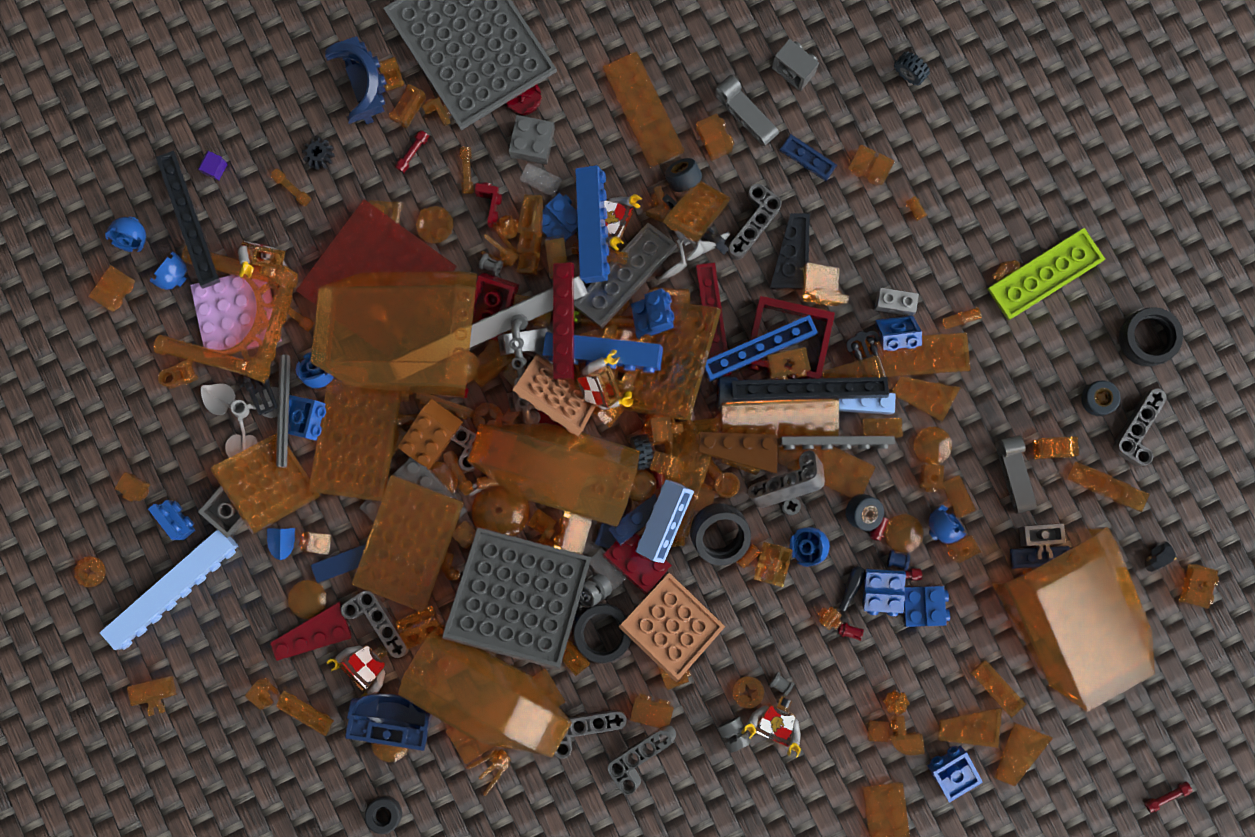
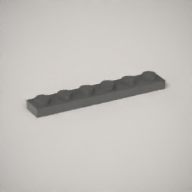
M895 436L778 438L777 447H783L784 450H794L795 446H802V450H813L814 446H821V450H831L833 446H840V450L851 449V446H858L860 450L870 449V446H877V449H889L888 446L895 444Z

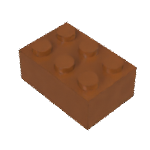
M431 399L420 411L397 448L429 470L444 452L463 421Z

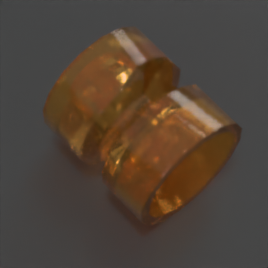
M722 473L714 482V491L720 498H732L740 489L739 479L733 473Z

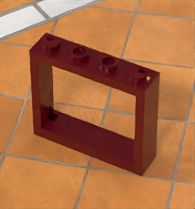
M760 296L749 341L757 338L763 308L802 317L810 315L812 319L826 322L816 372L763 360L748 364V368L754 371H759V368L767 370L766 373L772 375L782 373L789 379H796L797 377L820 379L835 312Z

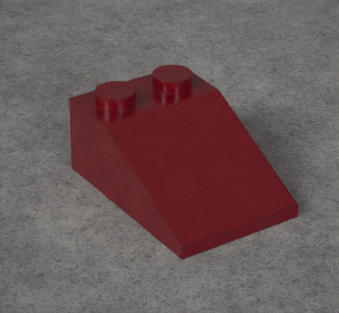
M487 273L479 275L465 327L514 305L520 284ZM503 333L490 339L498 341V336L503 335Z

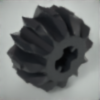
M318 137L316 142L312 138L310 139V145L308 143L304 145L307 149L302 150L303 155H305L303 160L308 162L310 168L315 166V169L319 170L322 165L326 169L327 162L329 164L333 163L330 158L335 157V154L332 152L334 147L329 145L328 140L322 141L321 137Z

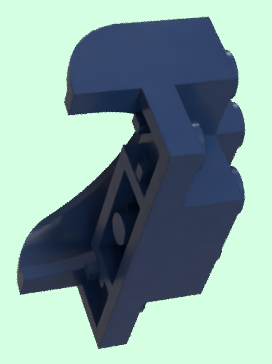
M355 36L329 46L324 54L327 61L335 58H343V61H345V68L359 103L347 116L349 124L364 119L366 124L374 122L373 115L385 112L383 105L386 103L382 93L386 92L384 85L387 83L383 73L380 74L378 68L381 66L377 56L373 57L371 51L367 52L364 41L360 42L358 37Z
M370 694L353 698L347 719L349 721L345 738L425 751L433 711L411 698L395 694Z

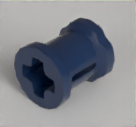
M890 550L887 567L897 566L907 571L910 563V554L906 553L905 555Z

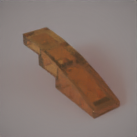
M524 195L517 231L520 233L517 252L520 253L517 268L519 274L537 275L543 223V200L541 195Z
M1078 462L1074 463L1067 479L1141 513L1150 496L1149 493L1133 488L1130 484L1112 478L1111 475Z

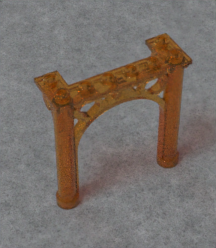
M185 246L182 252V260L192 265L187 246ZM210 252L217 271L240 277L239 271L242 265H240L239 259ZM251 265L254 270L250 278L245 273L241 278L246 280L254 291L257 304L256 317L247 336L234 347L225 350H214L159 335L154 343V352L242 374L265 383L270 375L271 361L276 356L275 348L277 342L281 339V328L287 319L286 312L288 306L292 303L293 288L297 286L298 274L285 265L278 266L277 269ZM253 279L267 283L259 288ZM273 288L275 290L273 301L265 303L262 295L268 289ZM264 307L268 309L273 308L270 320L267 317V311L264 310ZM267 329L264 340L256 337V334L260 335L263 330ZM257 341L259 344L258 352L255 356L250 357L247 352V346L251 342ZM241 351L242 356L245 359H241L230 355Z

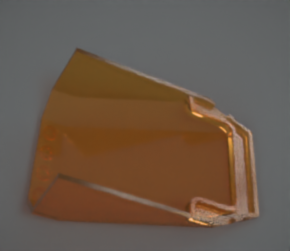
M461 271L358 273L319 287L311 363L339 379L347 386L464 397L477 273Z
M1108 527L1090 528L1089 531L1092 538L1025 575L1008 582L995 581L992 583L1049 686L1086 712L1155 674L1152 629L1118 544Z

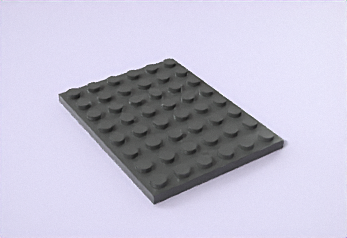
M396 0L384 7L391 22L461 130L557 72L556 67L512 0Z

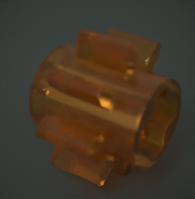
M511 215L502 216L499 222L496 223L498 235L503 234L506 239L515 237L517 232L520 231L518 219L513 220Z
M832 606L828 610L823 607L818 613L821 617L818 621L828 630L832 627L837 629L842 624L839 620L842 615Z
M897 690L887 693L886 700L883 701L889 713L894 712L897 716L906 712L907 705H910L904 692L899 693Z

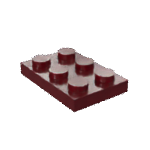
M637 534L621 546L615 541L603 557L647 595L672 565L666 560L664 563L656 562L637 553L638 542L641 539Z

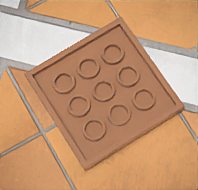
M538 354L532 359L513 388V391L520 398L526 399L536 409L543 411L553 421L560 423L568 432L574 433L577 436L583 431L596 406L584 400L579 383L574 379L554 380L553 365Z
M668 573L623 621L619 628L677 682L725 626L680 582Z

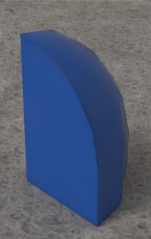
M267 528V543L270 553L278 560L287 558L294 548L295 528Z

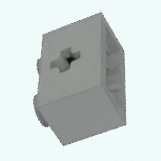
M880 288L877 291L874 310L913 316L917 310L919 294Z

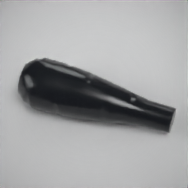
M855 566L851 570L839 609L846 612L848 605L865 579V569Z

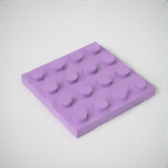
M266 268L253 270L250 278L245 273L243 277L235 274L219 278L220 283L204 289L200 287L199 283L190 285L207 359L282 342Z

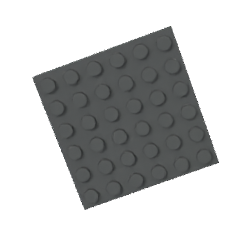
M478 528L444 630L443 639L560 670L591 557Z

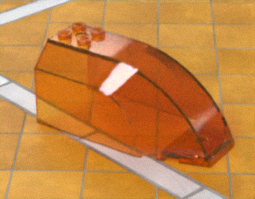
M548 423L479 425L468 463L520 499L617 527L625 511L635 479L640 450L582 432L577 436L574 433L568 432L565 427Z
M438 624L424 640L405 672L398 694L458 731L482 743L553 758L572 722L537 683L535 678L491 651L443 639L446 626Z

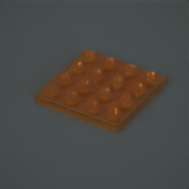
M277 433L211 468L212 473L252 534L257 533L320 497V494L289 447L287 450V467L279 468L276 466Z

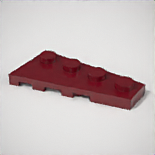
M341 601L272 640L271 646L276 661L351 639L352 635L347 619L341 613Z

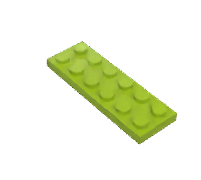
M1083 228L989 287L988 291L1009 321L1106 259L1086 229Z

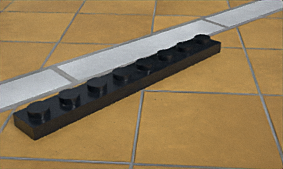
M174 151L157 156L156 159L200 287L204 289L220 283L177 155Z
M887 377L737 380L731 383L733 402L888 398L889 396Z

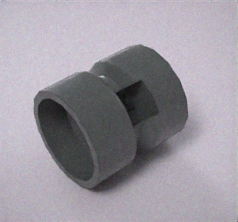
M599 573L585 581L579 603L586 608H591L608 597L612 592V586L608 578Z
M740 716L732 718L717 727L721 737L726 739L724 744L729 753L738 751L752 742L746 731L744 734L741 733L744 724Z

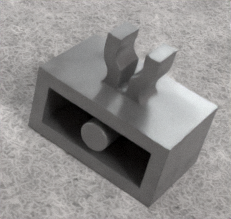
M1064 524L1019 527L1021 546L1036 545L1038 547L1036 559H1042L1043 546L1044 551L1047 553V558H1053V553L1049 547L1050 544L1066 543Z

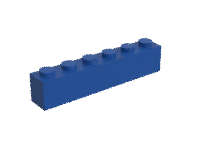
M598 165L576 168L580 279L586 284L608 281V274H610V266L607 263L609 247L606 244L608 228L605 226V219L608 218V214L604 205V201L607 200V194L604 189L606 175Z
M808 315L702 362V366L710 382L815 336L818 332L811 316Z
M546 332L543 356L548 358L550 362H553V333ZM574 335V365L584 362L587 366L590 362L601 357L606 358L611 350H617L616 354L611 357L614 359L620 357L618 362L614 365L606 364L611 369H616V366L624 367V370L635 371V368L643 369V372L654 373L655 370L660 371L663 347L660 344Z

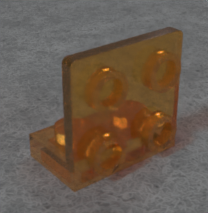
M812 263L805 264L803 301L831 306L848 303V295H843L841 291H838L839 268Z

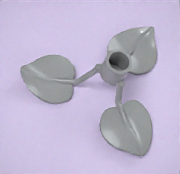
M687 222L674 228V231L679 238L677 243L679 244L681 261L662 276H655L656 280L675 276L687 266L682 243L684 245L691 243L695 248L686 258L687 261L715 249L716 244L714 242L702 241L694 231L692 232ZM727 231V233L721 236L726 240L730 233Z
M226 384L201 386L202 400L208 411L215 415H224L227 409L230 408L238 418L242 436L238 434L231 436L226 442L225 450L228 457L237 467L248 464L257 454L258 441L253 435L245 436L243 418L248 416L249 409H256L255 406L251 404L246 405L242 400L234 401V390ZM271 387L278 406L279 388ZM265 389V390H263V393H264L265 398H266V400H267V403H268V405H269V407H270V406H272L273 404H272V402H271V400H270V397H269V395H268V393H267V391H266V389ZM258 392L256 397L260 409L263 410L265 407ZM278 408L262 415L268 418H275L278 416Z

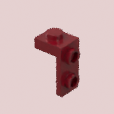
M476 183V197L492 199L487 223L489 228H493V224L498 221L499 212L496 210L497 205H501L502 194L499 192V187L492 186L490 183Z

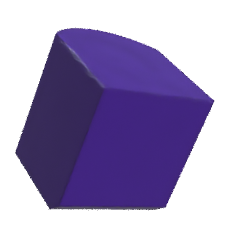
M207 151L198 170L219 181L227 166V162L221 156Z

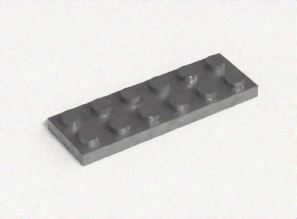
M647 223L609 264L610 274H608V281L591 283L587 288L588 294L576 299L574 308L602 329L677 248V244Z

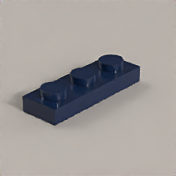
M655 494L608 529L620 546L646 527V523L652 514L653 506L658 500Z

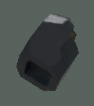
M1167 541L1154 546L1150 550L1149 556L1145 558L1146 570L1149 572L1156 571L1177 559L1172 546Z

